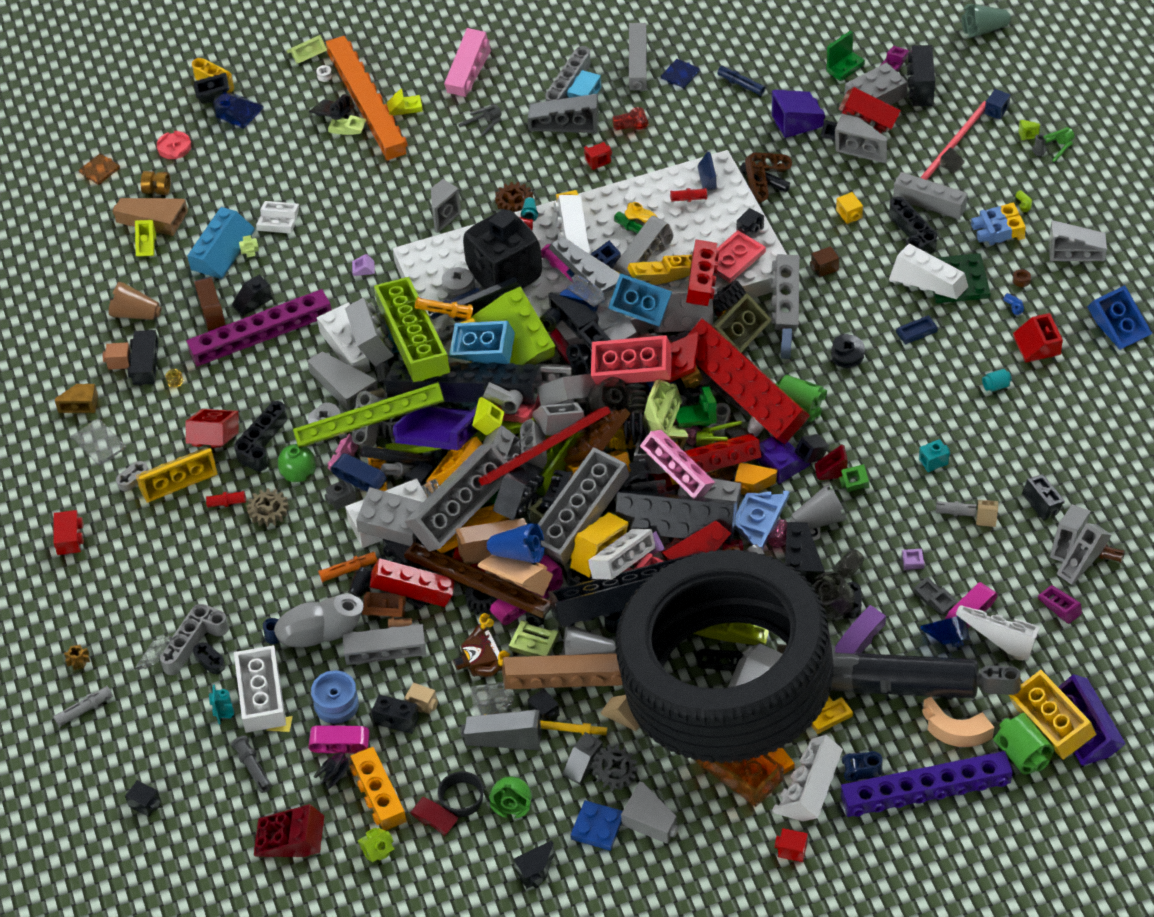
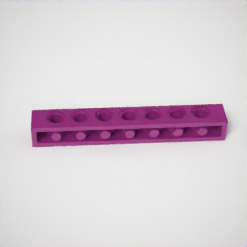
M323 289L188 339L186 340L188 350L196 367L314 323L317 321V317L331 311V304Z

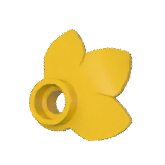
M638 202L628 203L627 209L624 212L629 220L637 218L644 223L651 216L657 217L652 211L644 209Z

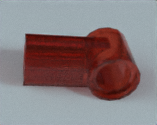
M635 107L630 113L612 117L615 131L631 127L642 130L649 123L642 107Z

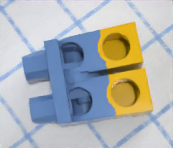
M1014 202L986 211L981 210L980 216L971 218L973 230L982 228V230L977 231L979 243L988 241L991 246L995 245V242L1001 243L1006 239H1025L1026 226Z

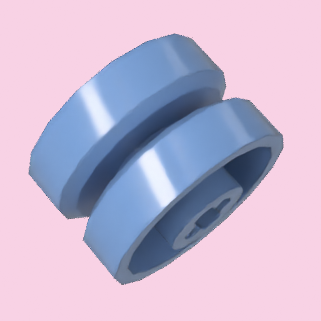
M335 670L325 672L314 680L311 687V696L315 712L320 719L327 723L337 724L351 719L356 714L359 707L356 684L350 675Z

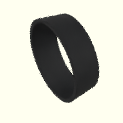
M458 771L451 773L439 784L438 798L443 808L450 811L456 817L469 816L475 813L482 804L483 784L476 775L470 772ZM457 783L472 784L479 790L481 795L473 806L466 809H454L447 806L443 802V796L449 787Z

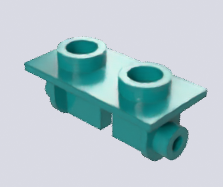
M214 684L213 693H209V702L212 705L213 717L216 716L218 724H221V718H231L235 711L231 703L229 691L226 689L216 690Z

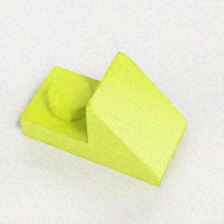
M402 88L387 101L389 115L396 116L423 112L420 95L403 97Z
M153 220L135 221L136 256H155L154 240H157Z

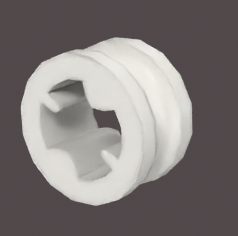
M322 65L317 68L316 73L319 81L327 82L331 80L332 73L329 66Z

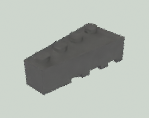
M598 94L532 103L529 106V131L597 133Z

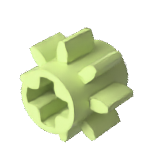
M251 235L242 237L243 241L239 242L241 254H246L247 258L255 256V252L259 251L257 239H252Z

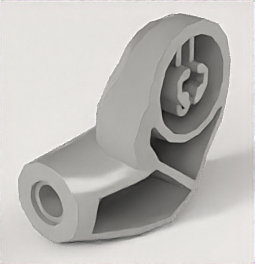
M341 594L321 602L300 604L279 618L275 624L274 632L279 642L289 647H309L324 641L343 638V634L350 633L356 627L364 606L362 601L352 594Z

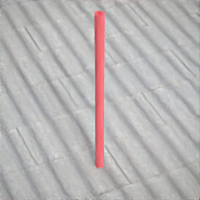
M986 101L979 106L920 178L928 180L983 114Z

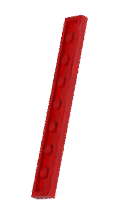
M606 406L597 409L480 477L479 482L481 486L493 482L611 413V411Z

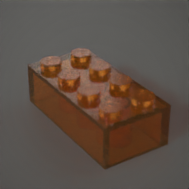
M760 755L759 758L754 757L747 761L744 759L742 762L733 761L732 763L724 761V763L717 761L710 763L709 761L702 762L700 759L694 760L755 807L783 781L784 767L768 755Z

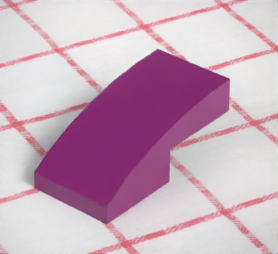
M893 45L887 52L886 59L882 64L887 62L898 72L905 62L909 50Z

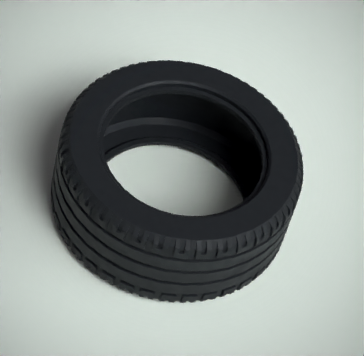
M718 550L694 554L691 557L677 560L673 564L667 565L666 568L660 569L659 572L654 573L653 577L648 578L645 583L640 585V588L634 592V595L630 597L629 602L625 605L617 626L615 642L617 661L627 702L635 720L642 727L643 731L650 738H653L656 743L671 752H675L677 755H683L685 758L700 759L702 762L709 761L710 763L715 761L719 763H724V761L732 763L733 761L742 762L744 759L747 761L754 757L759 758L760 755L765 756L769 752H775L778 748L785 747V744L793 742V739H797L799 734L804 733L812 725V722L816 721L818 715L822 712V708L825 707L831 692L834 664L824 605L811 583L800 572H797L793 567H789L788 564L782 563L781 560L774 559L771 556L766 557L765 554L745 550ZM745 623L759 626L779 636L787 644L780 659L767 672L750 682L734 687L711 689L689 685L676 679L664 669L668 657L683 640L693 633L713 625Z

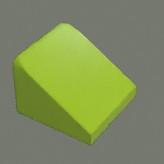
M1019 120L1018 132L1021 140L1034 139L1037 134L1039 138L1040 123Z

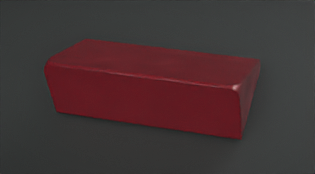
M555 328L548 334L555 345L556 351L570 365L566 355V349L570 344L560 331Z

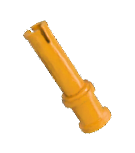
M417 297L415 301V309L448 314L450 318L459 317L468 320L471 319L473 306L470 304L468 306L457 304V302L449 304Z

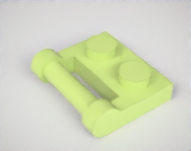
M521 620L509 644V650L527 656H549L559 639L560 631L554 629L552 631ZM525 632H530V633H533V634H536V635H540V636H543V637H546V638H549V639H545V638H542V637H538V636H535V635H531V634H528V633H525Z

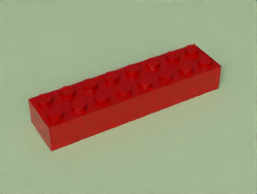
M702 318L688 333V335L698 332L700 336V341H698L697 345L698 356L695 360L696 364L776 439L786 444L807 421L810 415L711 324Z

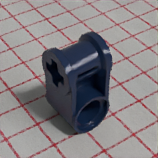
M876 751L849 753L841 759L842 764L845 766L844 778L848 781L876 778L883 772L882 756Z

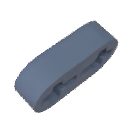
M783 328L781 359H790L792 328Z

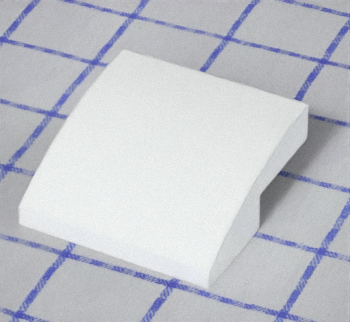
M265 201L260 209L261 216L256 224L257 231L292 233L298 215L299 204Z

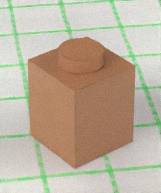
M129 343L106 344V351H103V362L107 363L108 370L128 369L131 366L129 363V353H131Z

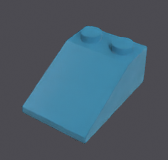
M620 273L608 309L660 327L672 291Z
M508 321L455 323L449 356L482 364L510 363L515 332Z

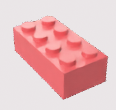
M666 335L592 342L591 377L596 386L650 382L658 379L671 380L672 345Z

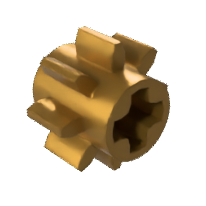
M81 644L70 646L68 652L64 653L67 667L72 665L74 670L84 669L86 663L90 662L89 651L87 648L82 649Z

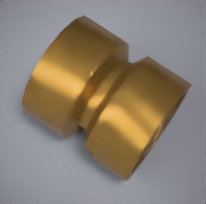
M143 171L141 176L142 193L154 194L156 192L160 195L169 194L171 178L168 172H158L155 174L153 171Z

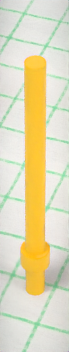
M540 720L541 729L582 733V735L586 732L588 734L607 736V727L591 726L590 723L580 725Z

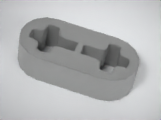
M137 461L121 472L116 478L119 490L126 492L137 486L138 483L135 475L148 471L147 464L143 461Z

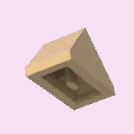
M978 499L976 525L996 527L998 501Z
M626 695L611 697L601 711V715L634 731H637L640 727L630 710Z

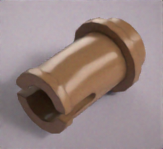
M392 617V619H388V628L412 625V618L394 619Z

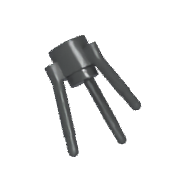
M493 104L471 112V116L479 115L460 123L458 126L462 127L484 117L487 121H492L481 133V136H484L496 123L500 122L499 117H501L502 113L500 108Z

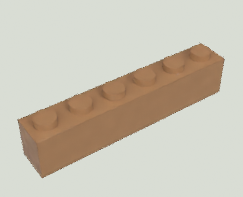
M616 654L503 657L502 675L504 689L623 685Z

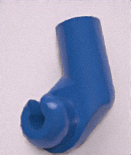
M1009 293L1004 296L1003 301L1011 305L1014 314L1020 315L1024 311L1021 299Z

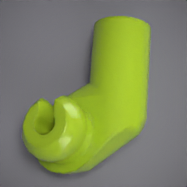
M1022 190L1018 191L1015 197L1021 201V204H1019L1020 210L1022 212L1030 211L1032 199Z

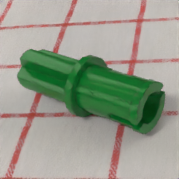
M621 211L617 212L614 216V222L625 227L627 231L631 230L638 234L643 227L636 222V219L629 220Z

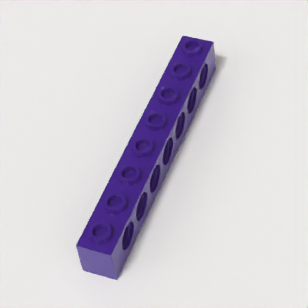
M1002 751L842 784L840 796L847 817H858L865 813L881 812L894 807L901 808L908 804H921L932 799L940 800L947 796L964 795L967 792L983 791L990 787H1003L1011 783L1013 772L1006 752Z

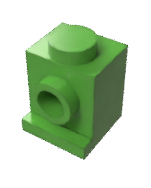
M864 464L841 470L840 484L842 488H846L847 492L870 488ZM852 479H857L856 482H850Z

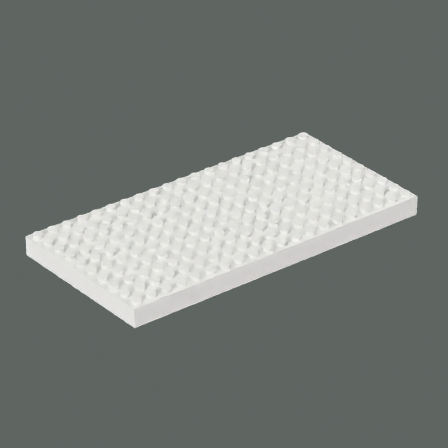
M728 150L711 155L716 173L717 188L707 190V200H691V202H671L670 191L686 190V188L691 190L702 189L697 166L703 157L578 194L581 197L590 254L610 240L622 255L636 237L637 233L631 230L627 231L625 227L614 222V216L617 212L621 211L625 214L628 203L638 202L644 209L652 211L659 219L670 224L674 234L671 243L667 247L659 244L647 262H660L663 256L692 255L695 239L715 242L718 248L737 231V219L749 208L763 215L764 213ZM556 200L536 206L538 218L533 222L532 231L539 241L541 250L547 244L558 240L559 228L556 227L557 213H554V202ZM521 211L514 212L518 217H521ZM765 215L764 228L762 230L759 229L750 238L765 246L766 252L735 279L738 280L746 293L752 298L775 291V289H772V278H775V271H772V261L776 260L777 254L787 255ZM636 218L637 223L641 224L642 226L645 225L644 222ZM473 225L393 248L395 264L401 278H410L420 298L442 302L458 296L444 291L442 276L451 268L461 267L469 270L465 261L463 237L464 233ZM542 258L541 276L522 290L540 319L544 312L551 308L549 306L548 293L553 292L560 295V292L574 284L558 268L551 267L550 262L546 258ZM781 273L785 278L790 277L787 273ZM713 274L716 276L715 287H712L715 288V295L730 283ZM689 276L655 286L672 291V294L687 293ZM475 279V288H479L480 291L485 290ZM615 288L601 295L596 314L599 317L598 326L603 331L626 317L629 318L637 333L654 328L653 324L608 309ZM426 310L436 332L446 329L449 325L453 326L455 323L464 321L455 322L448 314L432 320L430 317L432 314L429 315ZM561 320L556 328L570 345L584 344V340L579 339ZM451 339L442 343L449 363H470L469 361L449 356ZM555 349V356H553V357H551V358H549V359H547V360H545V361H548V360H551V359H554V358H557V357H561V356H560V354H559V353L556 351V349Z

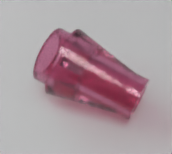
M783 519L778 520L768 534V542L775 548H780L786 544L787 521Z

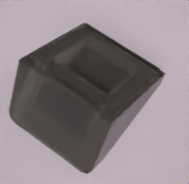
M951 147L941 156L940 166L953 173H956L965 163Z

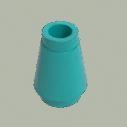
M528 197L524 200L520 215L522 218L533 219L534 222L538 218V211L535 200Z

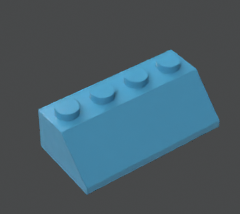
M220 207L187 255L190 269L223 279L241 252L239 242L243 241L242 237L252 236L255 228L237 211Z

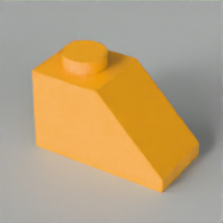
M739 463L735 482L741 483L742 495H746V493H759L776 484L777 469Z

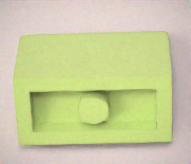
M321 35L286 51L287 53L291 52L296 64H299L327 51Z

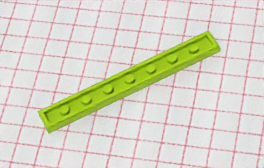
M435 383L294 428L293 432L297 445L301 448L445 401L439 383Z

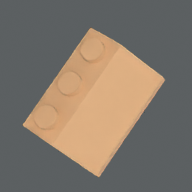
M493 555L481 561L477 566L499 579L544 596L553 576L552 573L546 571L548 567L543 564L536 563V565H533L529 562Z

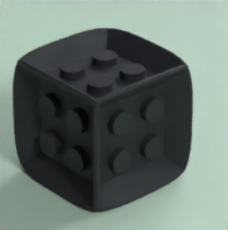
M497 213L470 227L463 237L465 261L474 278L484 289L516 277L523 289L541 276L542 254L539 241L533 231L518 216L519 230L505 242L490 235L489 220Z

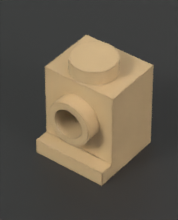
M414 682L404 698L405 701L416 703L418 712L430 714L432 711H435L438 705L435 690Z

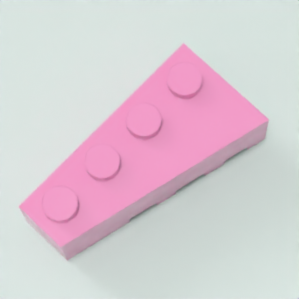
M470 28L466 29L444 83L447 93L466 97L469 91H471L474 81L491 52L486 32Z

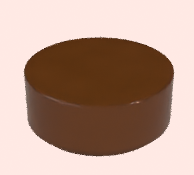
M1024 269L1016 270L1013 273L1012 281L1018 287H1026L1031 282V274Z

